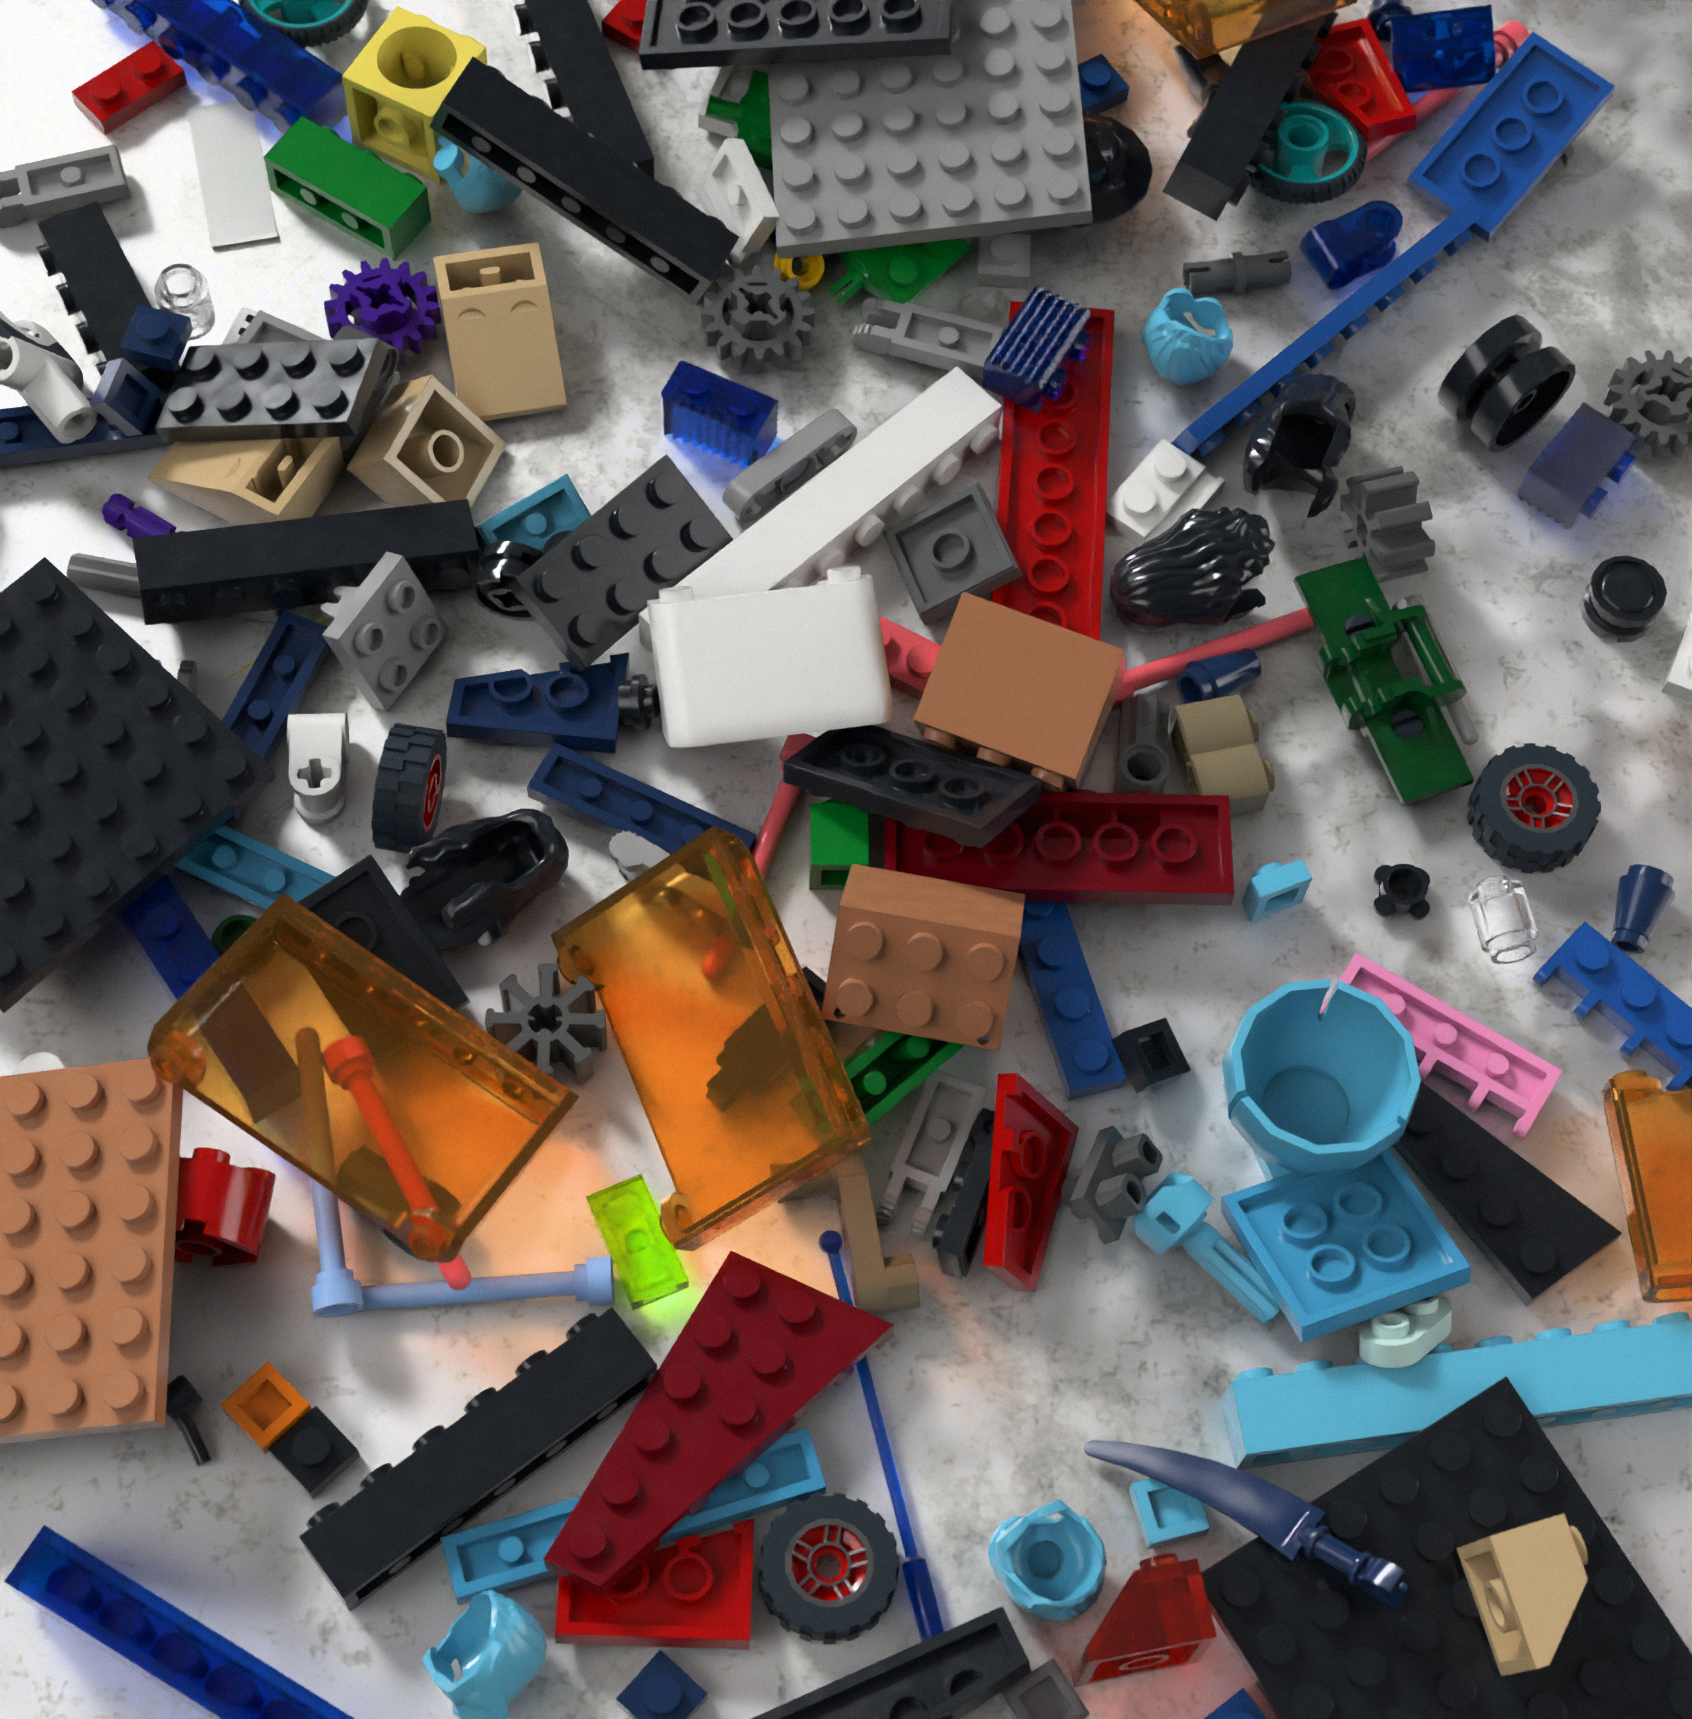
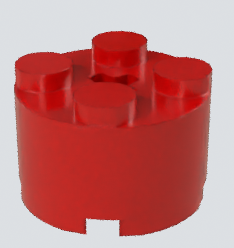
M197 1147L193 1150L192 1158L180 1157L174 1260L191 1264L192 1255L213 1257L212 1267L243 1268L255 1265L263 1243L276 1175L261 1168H241L229 1164L230 1154L214 1148Z

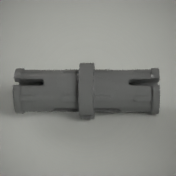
M1286 250L1243 256L1241 252L1229 253L1228 258L1192 263L1185 262L1182 269L1183 285H1189L1185 289L1189 290L1192 295L1226 290H1231L1232 294L1245 293V288L1289 284L1291 280L1290 260L1284 262L1289 257Z

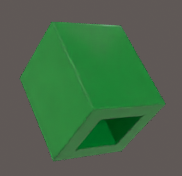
M828 799L823 803H810L809 890H844L852 864L869 866L868 813L861 812L855 806L835 799Z

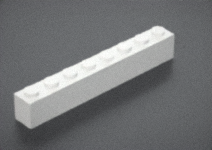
M956 366L674 587L692 586L693 596L713 598L809 586L820 576L827 578L828 569L839 568L845 556L859 545L866 547L874 542L888 522L898 514L905 516L913 511L927 491L937 483L939 485L948 483L958 473L961 464L975 453L977 455L986 453L999 437L1000 431L998 429L1002 405ZM647 607L639 613L640 643L653 654Z

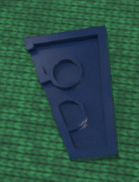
M629 652L610 655L609 663L589 665L580 672H577L570 662L559 663V670L529 675L524 670L517 669L455 679L446 720L447 737L551 747L553 742H556L573 750L615 754L621 722L618 710V687L620 681H625L628 678Z

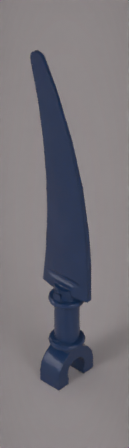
M1091 1440L1084 1445V1452L1090 1457L1145 1475L1203 1502L1260 1537L1293 1563L1305 1550V1556L1309 1560L1319 1558L1348 1575L1350 1584L1353 1586L1360 1585L1377 1601L1396 1613L1411 1592L1409 1585L1403 1582L1406 1577L1403 1569L1385 1559L1374 1558L1370 1551L1360 1553L1331 1536L1330 1529L1326 1525H1321L1326 1516L1324 1511L1268 1481L1214 1460L1171 1449Z

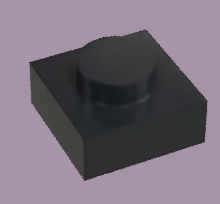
M1166 1017L1125 1031L1111 1040L1136 1094L1178 1079L1191 1071Z
M317 1406L310 1410L268 1448L271 1456L312 1500L360 1457L358 1449Z

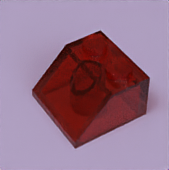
M1167 1553L1149 1557L1139 1562L1140 1570L1133 1571L1071 1674L1074 1687L1198 1663L1217 1635L1197 1558L1179 1562L1177 1554Z

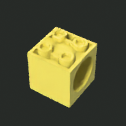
M397 6L342 75L353 144L360 148L368 149L388 161L441 184L444 178L438 174L433 163L435 155L441 148L438 142L440 134L429 126L442 101L471 58L475 57L485 65H488L486 46L468 35H460L442 27L424 15H416Z

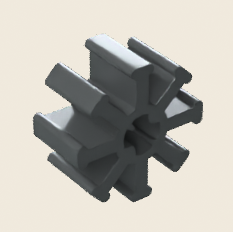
M1402 466L1350 477L1346 480L1350 493L1341 495V511H1345L1353 523V529L1343 531L1347 549L1358 547V558L1364 556L1377 583L1425 573L1428 571V565L1425 563L1424 558L1435 555V541L1430 539L1422 528L1423 521L1433 518L1430 504L1428 501L1416 503L1417 486L1420 484L1419 478L1413 471L1403 473Z
M539 964L537 970L540 996L532 998L517 983L516 975H509L499 984L504 1012H495L494 1009L488 1008L485 1015V1026L489 1048L491 1050L496 1049L500 1075L509 1084H515L516 1076L533 1061H536L537 1066H534L532 1069L536 1094L538 1096H554L556 1094L553 1063L561 1061L576 1076L578 1085H584L594 1076L592 1050L589 1047H598L600 1051L607 1049L606 1015L604 1010H598L596 1013L595 988L593 983L584 975H580L577 979L578 983L558 999L556 995H559L561 992L558 966L556 964ZM540 1027L544 1028L537 1033L536 1029ZM555 1027H557V1031H556V1032H554V1033H551V1032H550V1031L553 1030Z

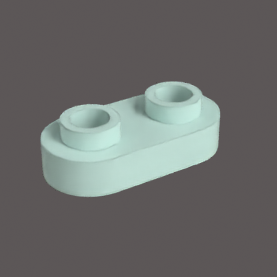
M1437 1294L1368 1319L1359 1328L1360 1357L1371 1365L1383 1368H1401L1415 1364L1451 1333V1304Z

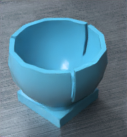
M1331 979L1289 982L1250 1007L1240 1018L1222 1060L1223 1087L1228 1118L1231 1120L1234 1128L1252 1148L1266 1181L1291 1172L1303 1177L1352 1173L1399 1141V1138L1404 1134L1419 1094L1421 1079L1412 1035L1381 998L1338 980L1332 990L1325 1010L1320 1014L1324 996L1330 988Z

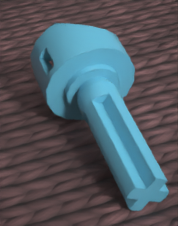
M1171 1172L1147 1197L1148 1199L1142 1213L1136 1214L1133 1217L1136 1236L1159 1257L1169 1248L1173 1247L1175 1249L1182 1244L1185 1251L1256 1318L1265 1324L1279 1312L1280 1307L1254 1265L1210 1224L1203 1221L1207 1216L1205 1210L1211 1204L1214 1197L1192 1176Z

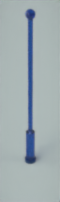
M827 1230L819 1237V1247L828 1255L839 1300L853 1306L839 1253L843 1243L842 1237L834 1230ZM864 1356L856 1364L906 1556L902 1564V1570L920 1640L923 1642L945 1632L927 1561L919 1556L867 1356Z

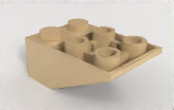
M539 242L433 257L438 297L457 398L482 421L568 409Z
M339 437L175 442L149 474L148 480L180 498L236 526L312 517L346 470Z

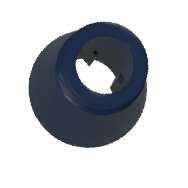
M1248 648L1191 661L1186 665L1185 671L1181 672L1177 677L1179 695L1184 704L1236 695L1253 680L1260 677L1262 671L1261 664L1257 655Z
M1635 864L1629 867L1627 875L1619 878L1613 935L1611 938V943L1617 948L1635 954L1645 952L1647 943L1651 940L1675 898V892L1672 890L1674 879L1671 875L1652 866Z

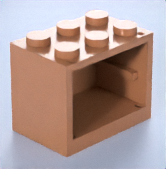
M962 592L913 720L922 735V739L928 743L959 753L963 751L976 756L975 758L1040 778L1041 791L1066 792V790L1073 792L1080 790L1127 670L1125 650Z
M852 864L839 904L820 1019L999 1051L1021 936L1025 894ZM838 1008L844 1015H838L835 1009ZM985 1035L989 1037L986 1041H981L979 1039Z

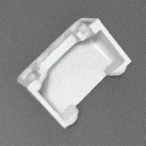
M848 566L828 569V579L819 581L817 585L713 598L693 596L692 586L671 587L659 590L660 599L647 600L662 732L668 745L677 748L697 747L866 726L893 720V698L873 577L870 574L861 575L860 566Z

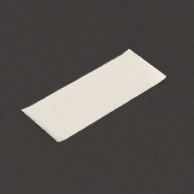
M252 98L186 108L211 248L278 237Z

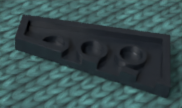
M1421 1082L1419 1094L1404 1134L1392 1146L1526 1307L1620 1237L1622 1233Z

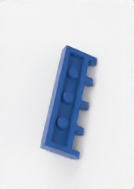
M1584 921L1537 971L1532 979L1540 986H1543L1554 975L1583 999L1573 1011L1576 1016L1583 1020L1594 1008L1629 1037L1619 1049L1623 1055L1628 1058L1640 1046L1675 1075L1665 1087L1673 1096L1685 1084L1692 1089V1008Z

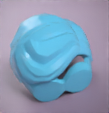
M441 134L439 135L438 142L441 148L435 155L434 167L438 174L448 182L453 190L452 194L462 207L463 212L483 214L504 209L520 196L523 189L469 153L471 165L464 176L460 170L464 164L462 150Z
M1185 288L1172 289L1163 296L1159 306L1148 314L1140 336V340L1147 347L1157 374L1172 383L1180 385H1191L1210 378L1229 359L1233 348L1232 329L1229 328L1221 303L1210 297L1194 299L1192 293ZM1191 312L1198 325L1205 329H1214L1216 335L1207 336L1198 332L1183 313Z
M1061 1499L1046 1503L1030 1511L1025 1516H1013L1003 1521L992 1535L988 1549L990 1565L1007 1595L1025 1612L1030 1613L1041 1621L1046 1620L1057 1624L1071 1622L1085 1613L1098 1600L1102 1591L1105 1568L1107 1566L1103 1541L1085 1517L1075 1513ZM1056 1513H1059L1063 1516L1056 1519L1047 1518V1516H1051Z
M493 1590L483 1591L472 1598L469 1607L453 1622L452 1626L448 1629V1634L437 1647H431L423 1657V1663L435 1684L451 1700L453 1714L458 1716V1718L508 1719L510 1718L508 1704L524 1691L525 1687L537 1676V1673L544 1664L547 1649L546 1635L542 1624L521 1604L515 1602L513 1598H506L503 1594H498ZM456 1658L463 1675L461 1680L453 1683L455 1674L450 1664Z

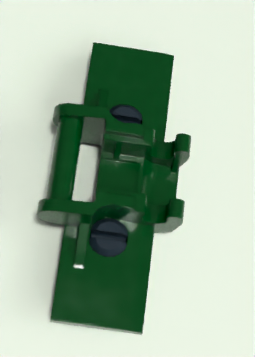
M1364 556L1296 576L1293 582L1324 644L1317 653V667L1347 729L1360 730L1364 739H1370L1401 805L1404 806L1471 785L1474 778L1440 710L1441 707L1460 700L1467 693V690L1461 680H1455L1427 624L1429 614L1425 606L1415 605L1391 611ZM1402 633H1407L1433 686L1425 687L1421 679H1417L1416 676L1405 680L1402 679L1391 654L1394 644L1398 643Z

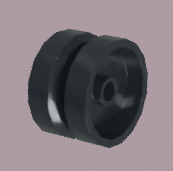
M1513 315L1501 320L1470 345L1452 366L1442 381L1437 394L1439 403L1454 418L1461 421L1472 419L1470 426L1472 435L1490 452L1498 453L1505 450L1529 434L1559 403L1569 389L1576 374L1575 364L1556 347L1548 346L1541 348L1542 334L1520 315Z

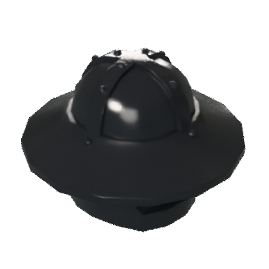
M1082 112L1093 223L1070 225L1076 228L1109 223L1131 213L1147 195L1153 173L1148 149L1133 130L1111 117L1090 112Z

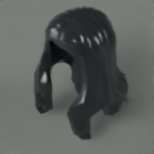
M1318 373L1291 378L1276 397L1265 416L1257 422L1255 430L1248 441L1242 462L1244 490L1254 496L1258 495L1260 489L1263 491L1269 489L1300 490L1315 495L1307 518L1316 517L1319 513L1326 510L1330 506L1340 482L1334 475L1331 467L1338 466L1351 441L1350 423L1356 407L1355 392L1346 383L1339 381L1337 377L1332 375L1326 376Z
M1222 507L1217 511H1200L1199 509L1192 508L1182 514L1168 530L1144 542L1141 546L1126 554L1115 565L1110 577V599L1115 607L1116 615L1125 627L1137 632L1157 633L1174 628L1205 631L1224 626L1229 620L1240 619L1248 615L1255 607L1260 608L1266 604V597L1257 588L1242 590L1241 587L1246 585L1252 578L1261 575L1264 568L1270 564L1269 554L1275 547V542L1269 538L1270 530L1267 520L1261 515L1249 514V512L1238 507L1231 511L1228 507Z
M518 809L502 816L486 817L454 825L445 829L426 844L411 849L405 861V868L409 870L417 866L424 869L425 872L420 876L410 878L409 886L403 889L400 897L437 952L454 950L458 945L480 944L483 947H487L502 939L520 915L538 898L547 894L558 885L568 867L569 849L565 838L555 828L552 818L535 809Z

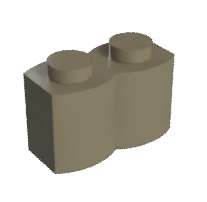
M1239 694L1174 706L1169 721V729L1177 760L1184 773L1188 795L1229 796L1230 816L1263 810L1270 792L1274 790L1275 779L1270 761L1267 758L1261 759L1258 749L1254 742L1259 740V725L1255 712L1252 709L1246 710Z

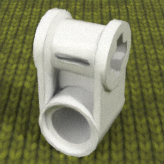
M347 713L289 714L287 720L288 775L291 788L294 790L296 811L302 819L309 823H329L341 815L346 805L347 763H349L350 757Z

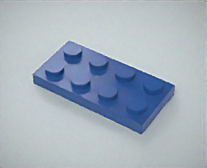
M1532 32L1408 176L1406 186L1449 216L1471 199L1483 213V216L1469 230L1486 242H1489L1609 101L1615 86L1535 32Z

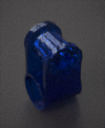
M1377 200L1368 202L1358 209L1313 227L1302 238L1299 250L1329 290H1337L1348 285L1353 280L1391 263L1396 252L1394 238L1399 235L1402 229L1403 217L1400 210L1391 203Z

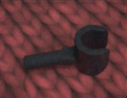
M181 1374L167 1384L166 1413L176 1423L179 1431L182 1432L197 1467H200L212 1459L196 1423L188 1412L201 1403L203 1399L188 1379Z

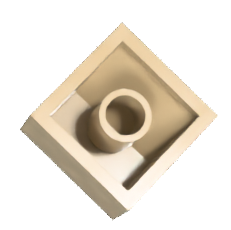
M428 375L393 387L346 469L381 500L395 507L468 499L471 509L506 443L433 375Z
M1564 1513L1456 1548L1501 1676L1535 1670L1550 1665L1588 1580L1583 1565L1588 1563L1585 1543L1577 1528L1568 1525Z

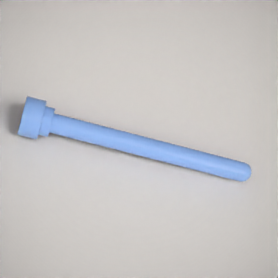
M303 1030L295 1036L294 1048L321 1273L315 1276L316 1285L311 1288L313 1314L317 1317H339L353 1314L363 1309L361 1282L354 1279L352 1270L346 1269L318 1038L314 1032Z
M586 1257V1264H575L574 1271L471 1278L469 1286L460 1291L450 1288L446 1280L361 1286L364 1307L360 1311L576 1295V1301H588L589 1307L614 1305L612 1257Z

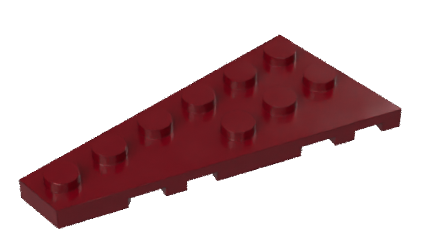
M730 1250L545 1555L546 1569L600 1596L606 1594L660 1545V1538L688 1513L693 1516L709 1502V1495L731 1475L734 1477L738 1476L807 1414L808 1406L833 1384L838 1386L854 1372V1365L873 1348L879 1350L894 1336V1324Z

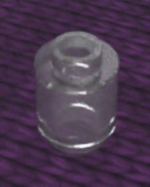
M185 263L172 264L163 269L154 288L158 308L190 317L193 331L188 341L204 337L212 330L216 321V314L205 276L195 267Z
M1503 874L1493 875L1479 881L1476 885L1477 889L1468 896V902L1482 950L1490 954L1491 961L1495 964L1515 963L1532 956L1537 950L1535 940L1538 938L1539 933L1524 883L1519 880H1511L1508 875Z

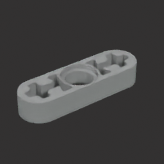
M831 409L826 411L739 473L725 489L722 497L723 503L741 521L748 522L755 519L842 456L854 442L857 428L839 410Z

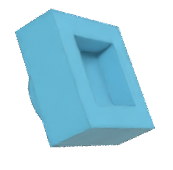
M1302 859L1284 866L1281 862H1273L1254 872L1241 902L1251 922L1302 903L1312 876Z
M1152 1478L1131 1483L1129 1493L1147 1550L1208 1534L1211 1528L1201 1501Z

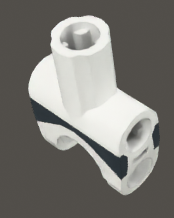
M0 310V385L17 391L59 442L69 444L75 440L82 439L97 423L96 417L98 412L89 405L90 402L82 393L84 379L80 367L43 326L25 319L12 322Z

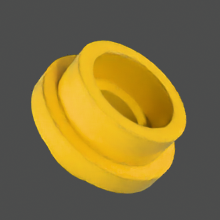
M777 251L774 257L773 269H781V281L786 282L796 277L799 279V292H804L813 288L821 279L824 272L822 254L799 257L802 267L797 274H794L791 267L793 258L779 259Z

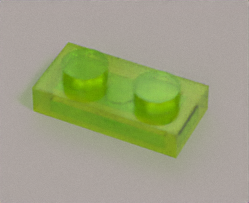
M642 1174L586 1196V1205L606 1251L612 1257L613 1267L632 1311L689 1288V1279Z

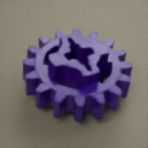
M382 258L379 268L372 269L365 260L361 262V273L355 275L346 269L342 272L344 286L330 284L331 300L324 301L326 323L330 338H334L342 327L351 325L396 347L399 352V364L405 363L404 352L409 349L418 355L424 353L422 339L432 341L436 339L435 324L441 323L437 289L435 286H428L425 272L421 271L411 276L408 262L404 261L396 270L390 268L388 258ZM412 301L417 306V309L413 308ZM349 315L353 316L354 324L349 320Z

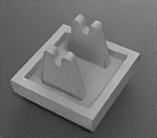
M386 552L359 587H336L333 593L339 602L336 604L327 602L320 608L325 617L332 621L322 636L370 706L388 712L449 631V627L402 555Z

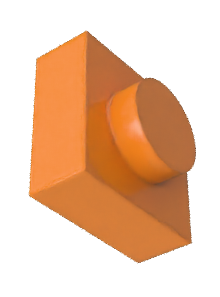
M269 1362L264 1364L220 1404L227 1416L265 1455L269 1452L268 1448L312 1410L310 1404Z

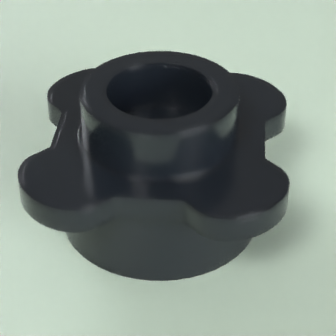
M1397 864L1392 867L1390 865H1382L1375 870L1373 880L1378 885V897L1373 902V909L1379 916L1389 918L1393 914L1408 915L1412 920L1419 921L1428 915L1430 905L1425 900V896L1428 892L1430 877L1426 871L1410 864ZM1403 889L1407 895L1404 897L1399 896L1396 890Z

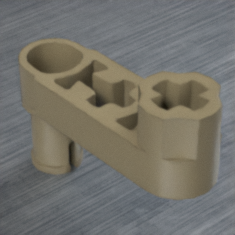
M861 1147L825 1152V1159L772 1165L774 1189L778 1204L789 1200L829 1194L832 1200L837 1201L856 1308L872 1315L920 1308L919 1282L912 1254L883 1258L870 1183Z

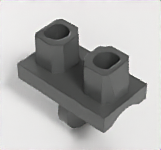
M1114 1125L1099 1130L1084 1168L1074 1169L1067 1174L1061 1187L1062 1197L1065 1203L1071 1207V1212L1075 1217L1083 1219L1089 1216L1098 1228V1237L1104 1245L1117 1241L1121 1236L1127 1218L1142 1213L1148 1199L1145 1187L1142 1185V1180L1144 1177L1158 1172L1163 1160L1162 1154L1144 1133L1124 1139Z

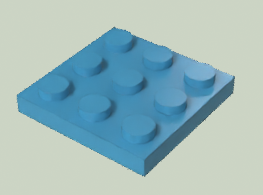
M1389 1148L1352 1173L1303 1177L1291 1172L1221 1197V1213L1301 1343L1470 1283L1471 1266Z

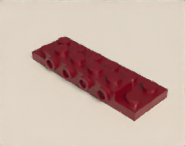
M1080 789L1073 792H1041L1039 801L982 849L960 845L954 839L927 830L909 828L903 822L885 816L884 869L1025 894V901L1232 906L1234 876L1229 796L1153 794L1149 791L1140 790L1130 793H1097L1088 789Z

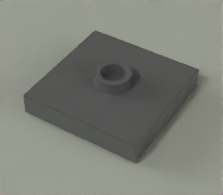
M979 482L882 532L917 613L926 626L954 612L962 592L981 598L1023 576L986 493Z

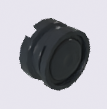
M511 541L495 542L487 545L482 551L479 560L483 570L479 571L474 577L471 588L472 597L479 606L500 617L518 621L534 620V617L510 589L508 584L543 556L544 553L526 544Z
M1614 556L1601 562L1593 572L1590 583L1582 594L1580 611L1582 619L1589 629L1601 638L1604 635L1617 638V643L1633 642L1643 637L1647 630L1653 626L1656 616L1664 606L1667 594L1664 579L1655 567L1642 559L1632 556Z

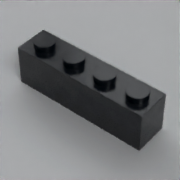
M95 201L37 223L44 244L36 247V252L48 277L58 275L62 284L55 286L60 302L67 316L77 313L81 323L75 325L76 332L86 354L97 353L101 363L96 364L95 369L99 379H101L108 361L122 358L119 346L138 304L151 308L152 306L98 202ZM128 361L159 389L170 388L171 390L180 369L179 363L175 372H170Z

